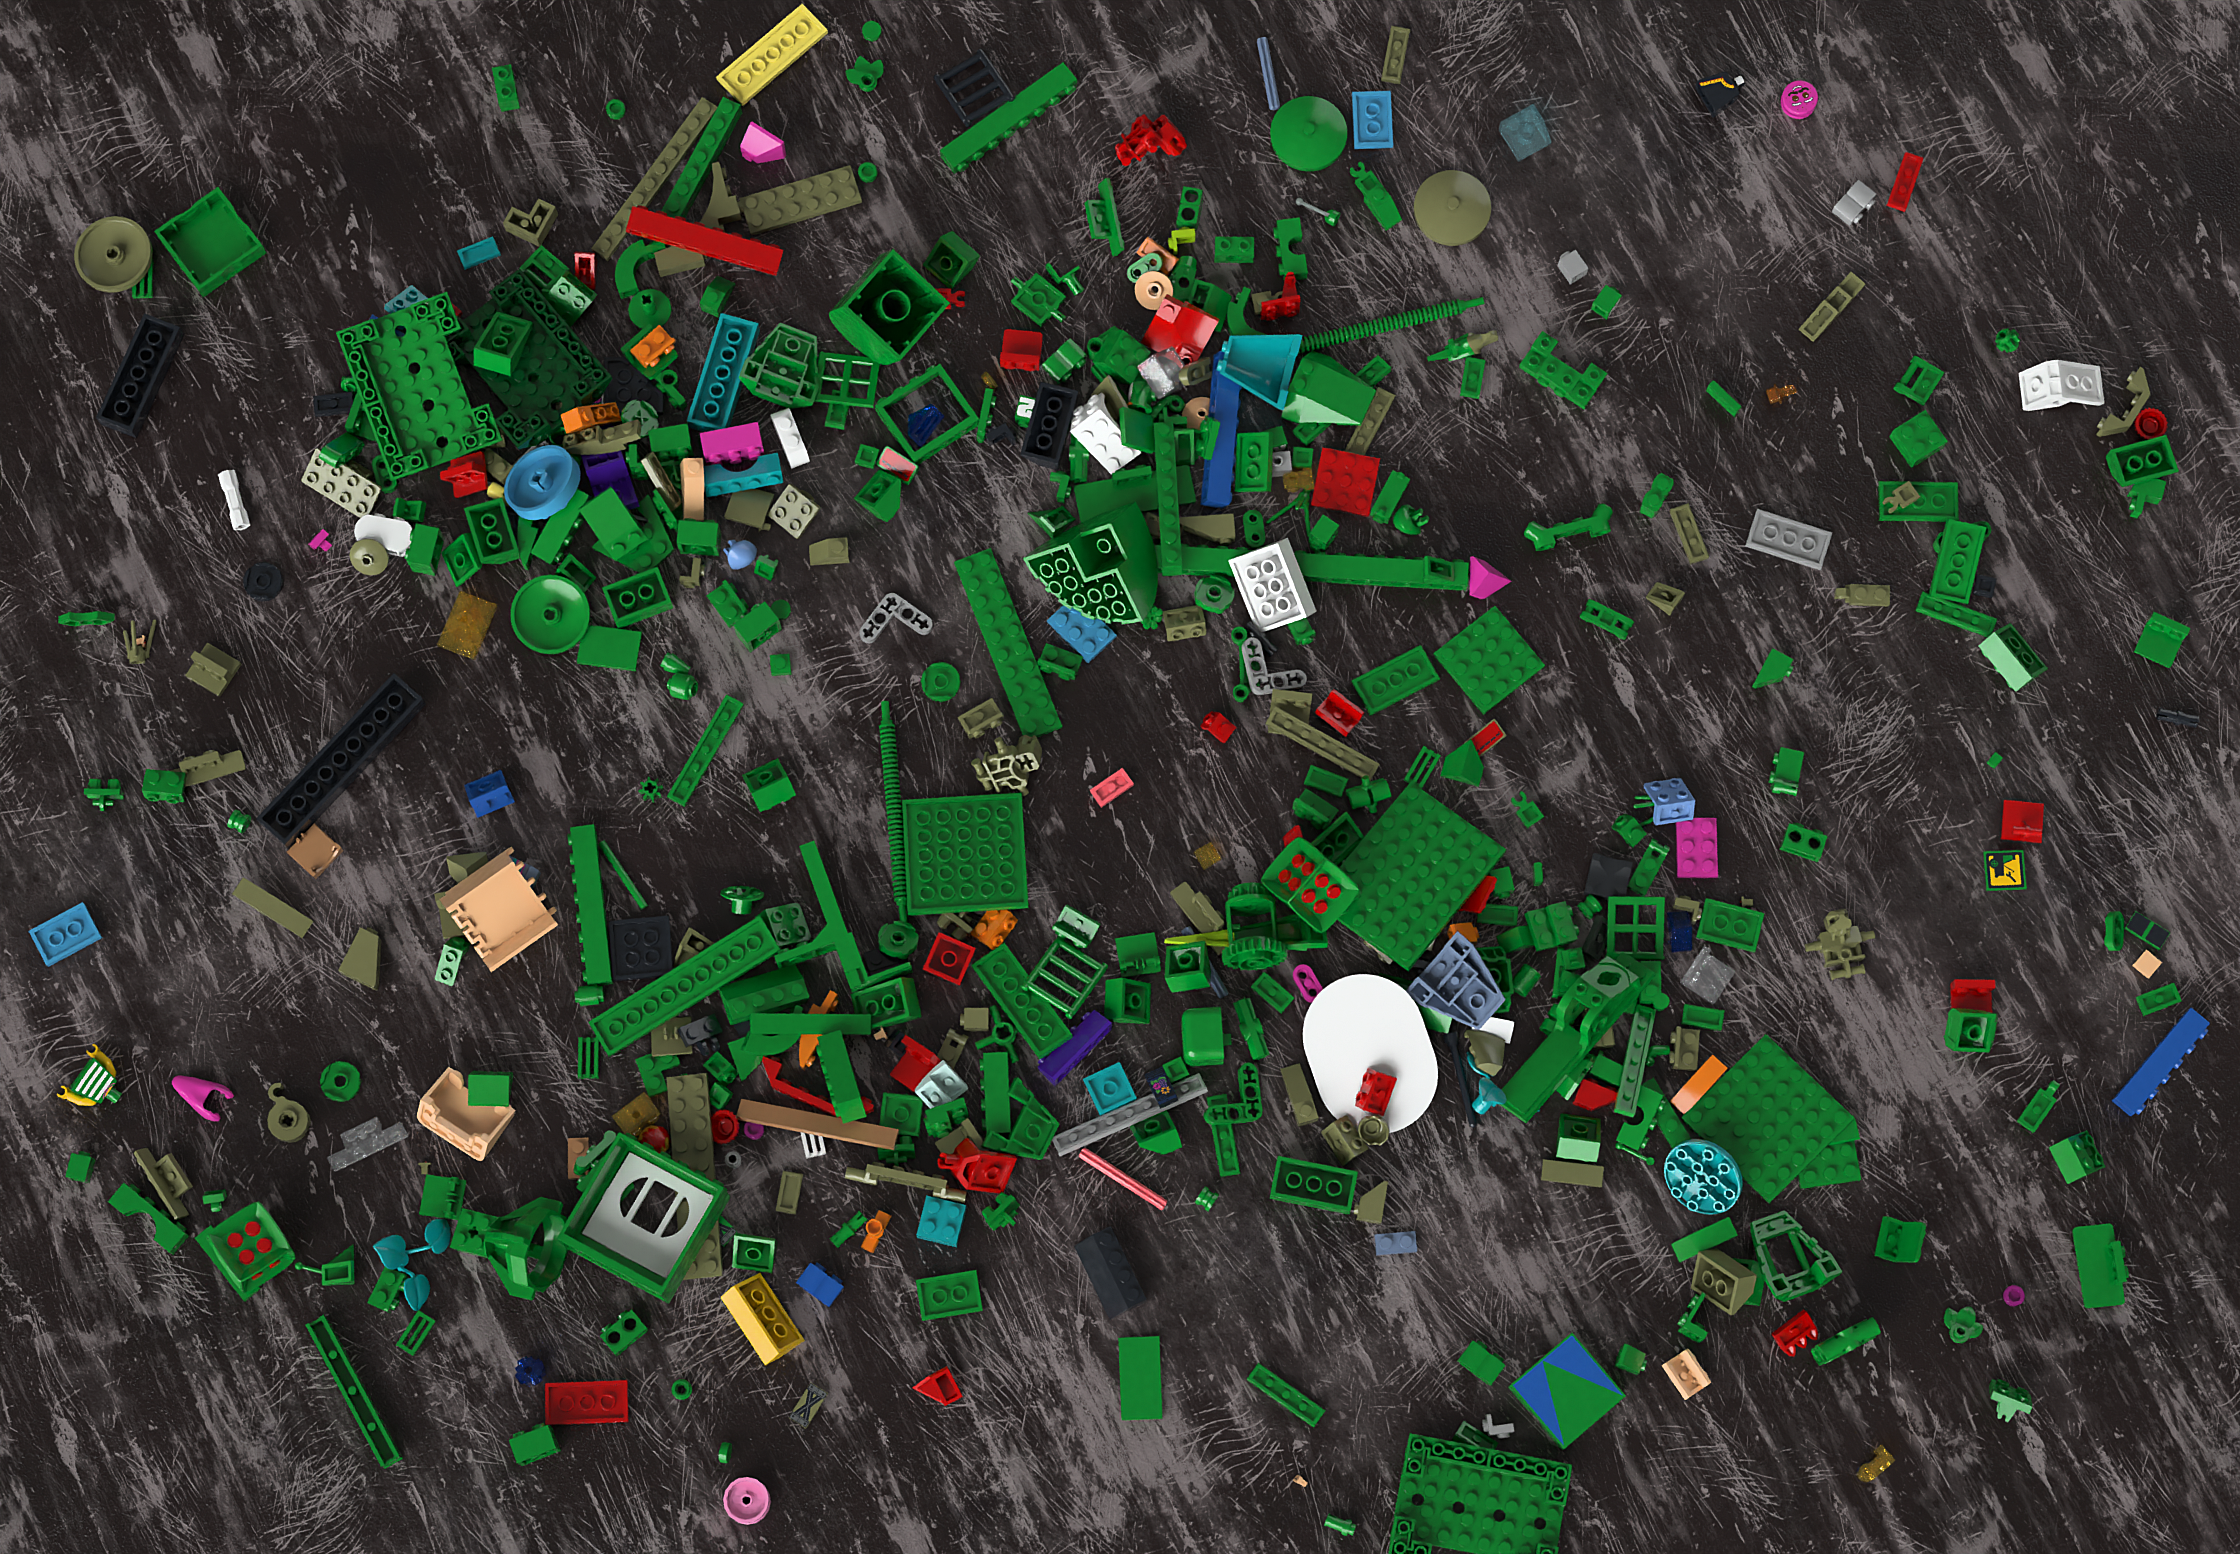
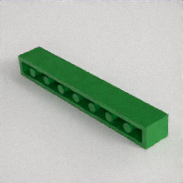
M1062 62L1016 95L1014 101L1006 102L940 150L941 158L954 174L958 171H964L969 166V163L981 159L986 151L995 149L1000 144V141L1013 136L1018 128L1026 127L1032 118L1041 116L1046 111V108L1058 104L1066 94H1072L1077 87L1076 77Z
M725 97L722 98L661 210L667 213V216L686 218L712 170L711 163L717 161L742 114L740 104Z
M1173 422L1154 423L1162 576L1182 575Z
M594 824L570 827L571 833L567 834L569 846L572 845L573 853H570V863L575 867V872H572L573 884L577 885V892H574L575 904L579 903V911H576L577 923H581L582 930L578 931L579 942L583 943L584 950L580 951L581 961L582 963L585 962L586 970H583V980L588 985H611L614 982L596 827Z

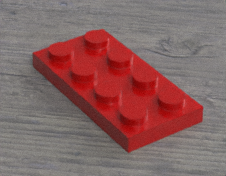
M628 1380L545 1383V1425L629 1422Z

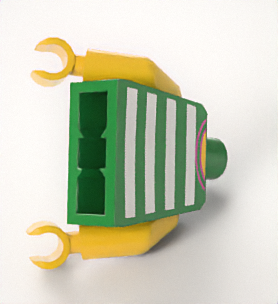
M92 1044L96 1048L95 1052L90 1053L86 1050L87 1054L91 1057L70 1088L61 1086V1088L65 1089V1094H57V1096L84 1106H93L96 1103L101 1104L105 1097L116 1103L122 1094L113 1088L117 1082L115 1079L116 1070L112 1061L101 1052L97 1045Z

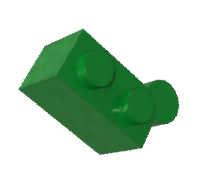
M1780 747L1778 753L1774 752L1772 764H1775L1774 771L1770 772L1768 781L1772 783V793L1780 794L1781 792L1796 796L1804 752Z
M1640 961L1642 965L1655 973V977L1639 994V1005L1653 1004V1009L1662 1011L1667 1008L1670 1000L1666 994L1661 993V961Z

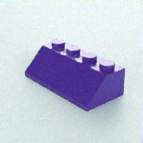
M1096 1010L1092 1013L1088 1011L1080 1019L1082 1023L1078 1027L1073 1026L1069 1030L1073 1035L1071 1039L1056 1048L1049 1056L1046 1055L1038 1061L1040 1064L1038 1070L1054 1086L1112 1030V1023Z

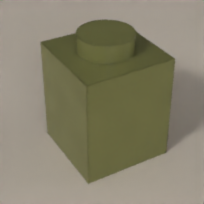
M964 1008V1014H960V1026H964L965 1031H989V1009Z

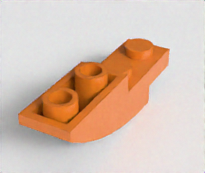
M830 990L821 1007L813 1004L808 1014H829L830 1011L834 1012L839 1004L837 993ZM801 1034L799 1044L801 1069L805 1070L807 1066L811 1067L815 1061L816 1045H819L817 1037L821 1035Z

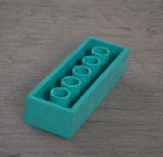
M723 313L720 314L687 418L689 428L701 432H709L730 427L743 386L739 375L745 360L753 354L760 332L758 323Z

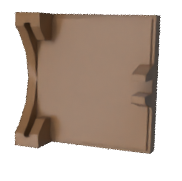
M314 823L305 833L300 834V838H296V843L287 853L312 877L317 879L344 850Z

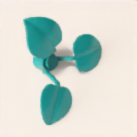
M1467 1052V1059L1472 1069L1485 1076V1078L1483 1077L1479 1080L1478 1093L1480 1095L1472 1103V1107L1476 1112L1485 1114L1491 1106L1495 1107L1496 1104H1505L1507 1099L1504 1092L1490 1080L1492 1075L1478 1069L1474 1062V1056L1471 1052Z
M435 1219L428 1223L425 1229V1240L429 1243L427 1246L405 1250V1241L399 1235L387 1236L373 1246L386 1268H398V1271H403L411 1276V1278L406 1279L404 1282V1294L414 1311H418L427 1300L430 1285L424 1275L418 1274L415 1277L413 1272L404 1268L409 1261L407 1254L432 1248L435 1254L445 1251L451 1237L450 1227L446 1219Z

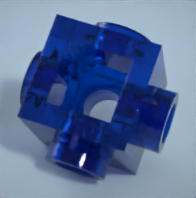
M527 1356L523 1357L517 1362L518 1366L515 1367L517 1371L515 1377L521 1385L525 1383L529 1387L531 1385L534 1387L546 1375L543 1371L545 1366L539 1358L535 1360L532 1356L529 1358ZM528 1367H532V1372L530 1374L525 1373V1370Z

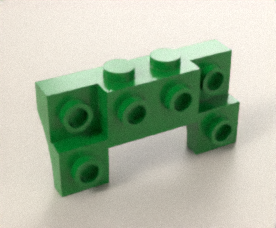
M1542 331L1520 363L1519 368L1536 378L1542 386H1548L1553 389L1557 396L1565 397L1580 408L1585 409L1607 376V373L1593 363L1588 366L1583 375L1551 355L1559 341Z

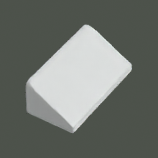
M1490 1017L1480 1030L1473 1027L1471 1030L1492 1034L1504 1039L1505 1043L1510 1044L1514 1022Z

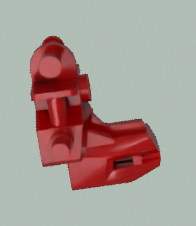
M1143 114L1132 123L1131 133L1127 136L1124 133L1121 134L1124 142L1116 144L1115 150L1122 165L1128 166L1134 157L1140 162L1142 160L1141 157L1147 151L1151 153L1156 152L1157 146H1160L1168 155L1177 156L1186 149L1187 145L1180 130L1165 114L1161 115L1154 122Z

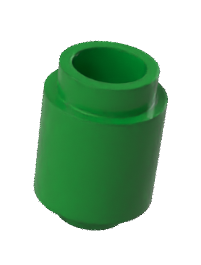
M598 984L578 986V991H574L575 1002L579 1003L580 1006L597 1005L605 1001L603 986H598Z

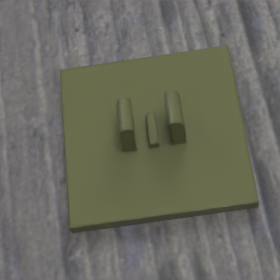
M691 1017L672 1018L651 1031L652 1057L693 1053L692 1046L686 1048L677 1031L680 1027L692 1023Z

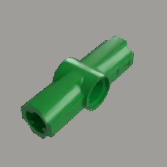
M1071 433V444H1069V461H1071L1070 482L1084 483L1087 482L1089 451Z
M1244 998L1233 1003L1240 1022L1241 1034L1244 1041L1247 1042L1253 1061L1269 1056L1270 1054L1263 1037L1262 1025L1259 1018L1255 1015L1250 998Z

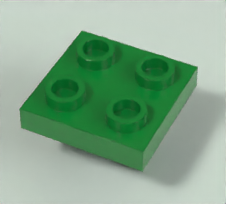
M2001 1379L1997 1381L1991 1380L1989 1384L1990 1399L1998 1401L1996 1408L1998 1419L2005 1415V1421L2009 1422L2017 1409L2030 1414L2033 1406L2031 1394L2026 1389L2021 1387L2013 1388L2009 1386V1383Z

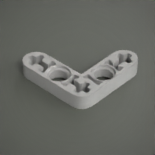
M889 593L882 599L863 624L859 634L863 642L873 643L894 616L921 635L929 634L933 629L932 620L897 594ZM893 599H896V606L891 605L888 609L890 614H888V612L886 611V608L889 605L888 600L892 601ZM904 610H912L914 613L913 617L910 619L904 618L902 616ZM877 614H884L886 620L883 623H877L875 621ZM917 615H919L918 620L924 623L927 621L928 628L920 629V624L915 621ZM872 622L875 626L872 630L873 636H868L867 638H865L864 631L871 630L872 625L870 623Z
M1251 637L1243 642L1242 653L1250 689L1254 694H1270L1273 689L1295 690L1301 688L1306 683L1307 677L1301 670L1268 674L1260 641ZM1250 643H1251L1252 646H1255V647H1256V648L1253 650V653H1252V649H1250V648L1248 649V647H1247ZM1251 662H1258L1260 670L1254 671L1251 668ZM1295 676L1301 679L1298 683L1297 681L1288 683V680L1293 679ZM1274 678H1281L1283 686H1275ZM1258 682H1260V684H1264L1267 682L1269 683V685H1265L1261 689L1260 687H1256V684Z

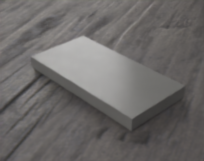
M1757 509L1745 546L1821 570L1832 532Z

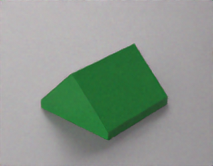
M472 1071L468 1075V1106L509 1107L513 1072Z
M735 1233L732 1267L772 1273L777 1240Z

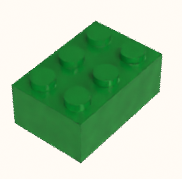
M658 567L602 587L618 629L673 609Z

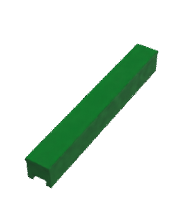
M322 1315L317 1320L306 1324L312 1339L380 1466L386 1469L402 1460L403 1458L327 1316Z

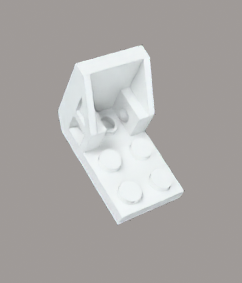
M2053 360L2043 362L2019 373L2023 410L2032 411L2058 407L2069 402L2097 406L2104 404L2100 366Z

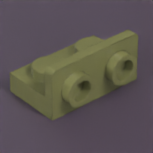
M1196 605L1163 611L1168 641L1206 635L1204 614L1200 606Z
M1677 1026L1674 1031H1671L1670 1043H1674L1673 1051H1670L1669 1063H1672V1069L1697 1071L1700 1030L1682 1029L1680 1026Z
M1347 1115L1334 1121L1321 1132L1342 1166L1368 1150L1367 1145L1360 1138L1358 1131Z

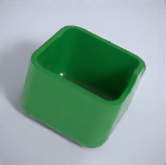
M1221 1007L1190 1008L1185 1010L1181 1020L1183 1059L1185 1063L1189 1066L1223 1065V1046L1232 1045L1231 1034H1223Z

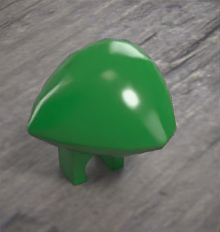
M1406 504L1395 513L1393 524L1402 533L1418 535L1421 534V526L1428 523L1429 517L1428 515L1424 518L1419 517L1422 515L1423 510L1420 508L1416 511L1412 506Z

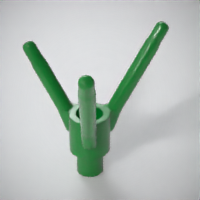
M1304 487L1297 498L1268 519L1266 523H1271L1290 508L1296 506V510L1299 508L1304 509L1306 531L1309 537L1311 529L1308 501L1311 490Z

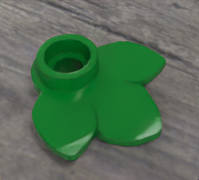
M859 56L855 62V69L846 70V77L849 82L859 85L861 90L869 92L876 88L877 80L883 75V63L881 60H877L870 64L865 58ZM865 81H870L871 84H870V85H865L864 82H865Z
M1964 1307L1958 1313L1951 1308L1946 1309L1944 1323L1950 1329L1949 1335L1952 1341L1964 1343L1969 1338H1976L1982 1333L1983 1325L1975 1322L1976 1314L1972 1307ZM1957 1330L1962 1331L1963 1335L1958 1334Z

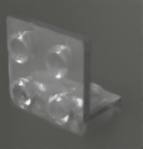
M1704 945L1680 983L1714 1004L1735 971L1710 955L1711 949Z

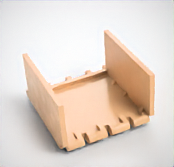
M512 847L445 892V896L439 899L449 913L457 909L451 916L460 929L468 925L462 932L470 943L474 944L480 941L474 948L480 957L483 958L482 960L491 972L558 925L551 916L557 911L555 907L546 910L541 903L547 897L546 894L541 893L539 896H536L530 885L536 881L534 877L525 880L519 872L524 863L520 861L514 864L509 857L514 852Z

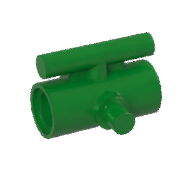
M1366 775L1361 778V785L1346 789L1345 792L1352 809L1366 806L1369 808L1370 813H1376L1377 802L1390 798L1391 792L1386 779L1380 778L1370 781L1369 776Z

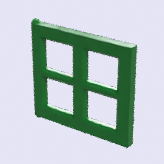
M819 352L817 364V383L819 389L814 402L873 408L880 364L870 357ZM826 361L845 363L843 377L824 375ZM853 364L872 366L870 379L851 378ZM823 380L842 382L840 396L821 394ZM850 383L869 385L867 398L848 397Z
M1608 896L1607 953L1605 957L1609 956L1616 960L1622 952H1625L1635 960L1665 959V956H1663L1665 897ZM1616 905H1633V924H1616ZM1639 905H1656V924H1638ZM1615 932H1633L1632 951H1615ZM1638 933H1655V952H1638Z

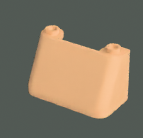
M448 1067L420 1100L417 1118L421 1124L474 1159L482 1161L513 1118L515 1110L511 1105L509 1107L468 1106V1089L463 1086V1075L459 1071Z

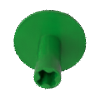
M642 290L631 299L628 308L629 316L637 327L643 329L650 324L655 329L658 325L662 327L669 320L671 304L667 296L658 290Z

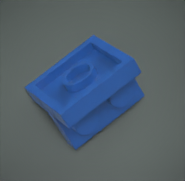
M501 770L464 785L469 802L477 817L514 803Z

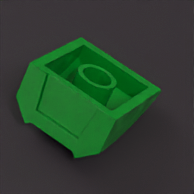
M1952 1008L1948 1012L1944 1035L1946 1047L1953 1051L1989 1053L1994 1043L1998 1022L1997 1013Z

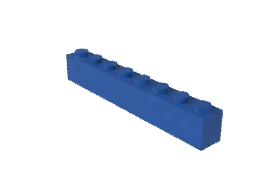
M1221 351L1215 354L1213 358L1208 416L1214 417L1221 423L1212 460L1204 459L1200 504L1219 509L1225 508L1232 501V492L1230 491L1234 481L1232 468L1236 461L1234 448L1237 444V436L1235 434L1239 424L1237 411L1241 404L1239 392L1242 388L1216 370L1219 359L1223 360L1224 352Z

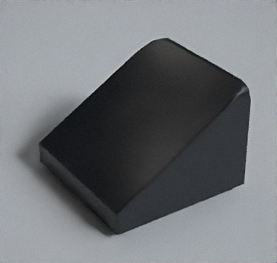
M895 1029L884 1043V1046L901 1058L907 1052L905 1051L906 1046L901 1042L905 1034Z

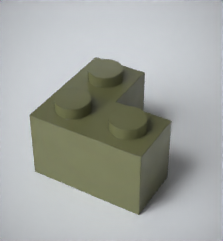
M538 198L529 215L512 207L503 225L507 232L540 247L556 220L558 212L555 206Z

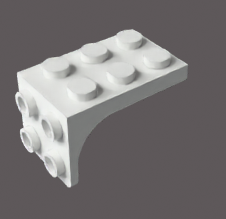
M1100 393L1093 395L1083 407L1079 406L1074 410L1070 432L1112 475L1116 470L1138 456L1141 451L1121 445L1120 426L1110 416L1104 403L1105 395Z

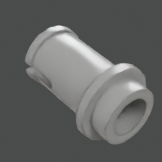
M729 1152L725 1156V1163L727 1166L736 1169L741 1165V1156L737 1152ZM733 1158L737 1159L734 1163L730 1162Z

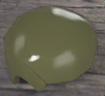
M1368 1115L1359 1122V1136L1368 1145L1380 1146L1388 1140L1390 1131L1388 1123L1383 1117Z

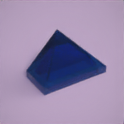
M929 404L908 416V435L922 447L944 418V415L933 404Z

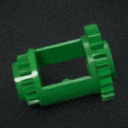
M1254 882L1243 883L1233 887L1232 892H1229L1228 901L1225 903L1229 947H1225L1222 950V963L1227 965L1228 968H1240V970L1245 969L1248 971L1280 965V962H1284L1287 959V946L1282 944L1281 941L1279 942L1275 899L1271 896V892L1263 884ZM1271 911L1273 938L1252 936L1233 940V932H1240L1241 930L1240 923L1232 924L1231 915L1257 916Z

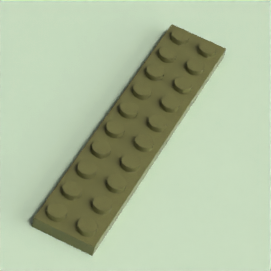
M708 1074L666 1077L673 1160L676 1163L678 1160L686 1163L693 1172L695 1170L703 1172L707 1175L706 1178L712 1181L716 1179ZM683 1198L677 1208L678 1232L684 1227L689 1216V1204L686 1198ZM719 1218L683 1280L723 1276Z

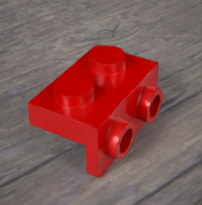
M1333 689L1324 702L1316 709L1315 714L1346 737L1359 723L1364 712L1345 698L1344 695Z

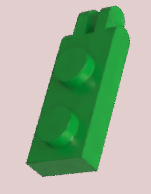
M989 388L985 389L978 424L977 441L979 443L984 442L987 427L992 425L993 415L990 412L991 407L995 408L997 396H994L993 389Z

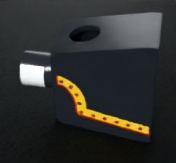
M1724 71L1699 79L1695 89L1714 118L1738 100L1740 94L1738 89L1743 87L1745 83L1740 75L1731 79L1729 74Z

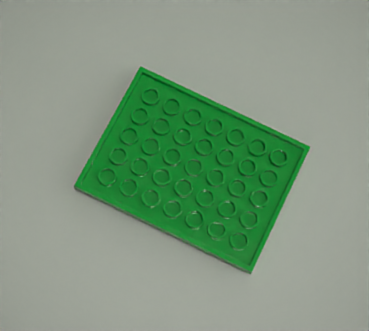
M1410 782L1339 867L1358 885L1360 890L1354 901L1338 918V921L1409 971L1504 856L1506 849Z

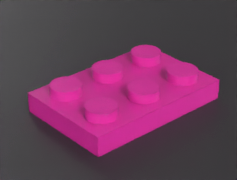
M1693 818V820L1676 822L1677 878L1718 877L1716 818Z

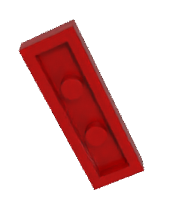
M1908 152L1904 153L1886 206L1905 212L1924 159L1923 157Z

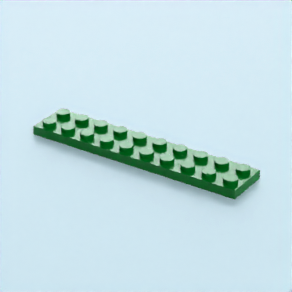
M991 548L955 561L954 565L1022 735L1029 737L1036 735V737H1040L1061 729V722Z
M758 916L588 1023L607 1055L611 1057L719 990V988L777 954L781 949L762 917Z

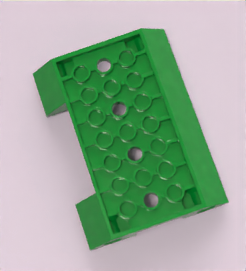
M448 292L414 303L410 307L386 316L371 319L336 332L391 481L421 472L502 441L489 403L472 409L445 337L461 329ZM401 325L406 328V334L403 337H399L396 334L397 327ZM415 362L420 365V371L417 374H413L410 371V365ZM429 399L434 402V408L431 411H427L424 408V402ZM442 436L448 440V445L445 448L439 447L437 443L438 439Z
M1409 1433L1388 1554H1431L1432 1546L1474 1554H1558L1559 1547L1557 1545L1563 1509L1566 1506L1572 1465ZM1415 1494H1420L1423 1497L1424 1502L1421 1506L1413 1504L1412 1497ZM1455 1502H1461L1464 1505L1463 1513L1457 1514L1453 1511V1504ZM1496 1510L1504 1512L1505 1518L1503 1521L1498 1522L1494 1519L1493 1514ZM1536 1518L1545 1520L1546 1525L1544 1529L1539 1530L1534 1526Z

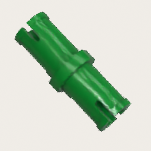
M858 1211L847 1223L844 1222L842 1224L843 1227L829 1239L839 1248L850 1236H854L856 1234L855 1231L868 1219Z

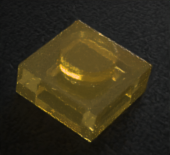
M1212 842L1194 851L1203 870L1221 861Z

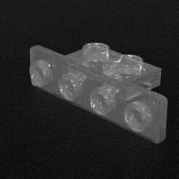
M375 1117L340 1134L345 1149L327 1157L328 1162L334 1171H338L408 1137V1133L401 1122L383 1130L379 1119Z

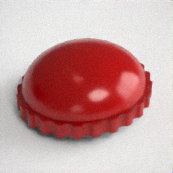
M2145 408L2135 418V430L2144 440L2164 436L2167 431V418L2158 409Z
M730 1110L716 1111L711 1117L713 1140L717 1143L728 1144L737 1137L739 1132L738 1118Z

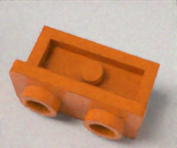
M1008 910L986 911L970 935L993 951L1003 943L1007 935L1015 927L1018 919Z

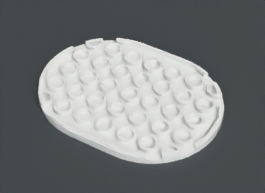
M1370 974L1343 977L1329 984L1317 995L1305 1017L1303 1043L1317 1088L1327 1109L1337 1120L1347 1115L1357 1131L1362 1118L1368 1115H1377L1355 1106V1098L1362 1086L1363 1075L1367 1072L1368 1068L1397 1078L1385 1114L1381 1116L1388 1123L1389 1133L1403 1129L1416 1121L1432 1101L1437 1086L1438 1068L1421 1013L1411 996L1393 981Z

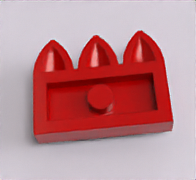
M1805 1310L1799 1312L1771 1333L1780 1349L1793 1357L1796 1353L1794 1344L1801 1348H1806V1336L1813 1340H1817L1818 1337L1817 1328Z

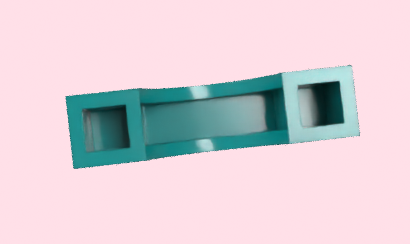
M778 453L758 456L756 463L751 468L742 472L728 471L721 464L703 467L706 497L784 483Z

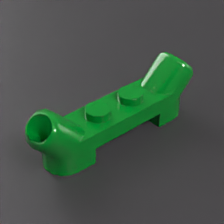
M1601 503L1597 505L1591 518H1576L1572 520V523L1568 524L1560 522L1548 529L1531 521L1524 531V536L1534 542L1536 551L1554 548L1555 539L1589 531L1591 538L1611 531L1609 520L1613 515L1611 507Z

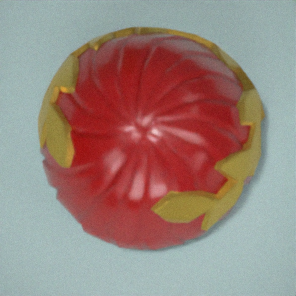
M651 1125L645 1128L638 1138L641 1144L646 1142L652 1145L659 1154L661 1151L666 1153L668 1148H670L671 1139L669 1133L661 1126Z

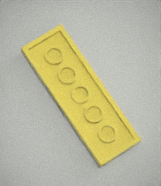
M801 4L716 78L743 106L828 33V30Z

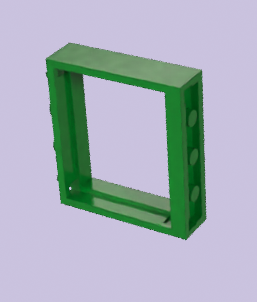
M941 364L929 367L925 374L920 377H913L908 385L896 388L891 396L881 398L877 401V405H875L876 412L910 461L916 465L921 464L978 427L979 418ZM940 375L969 417L914 452L885 410Z

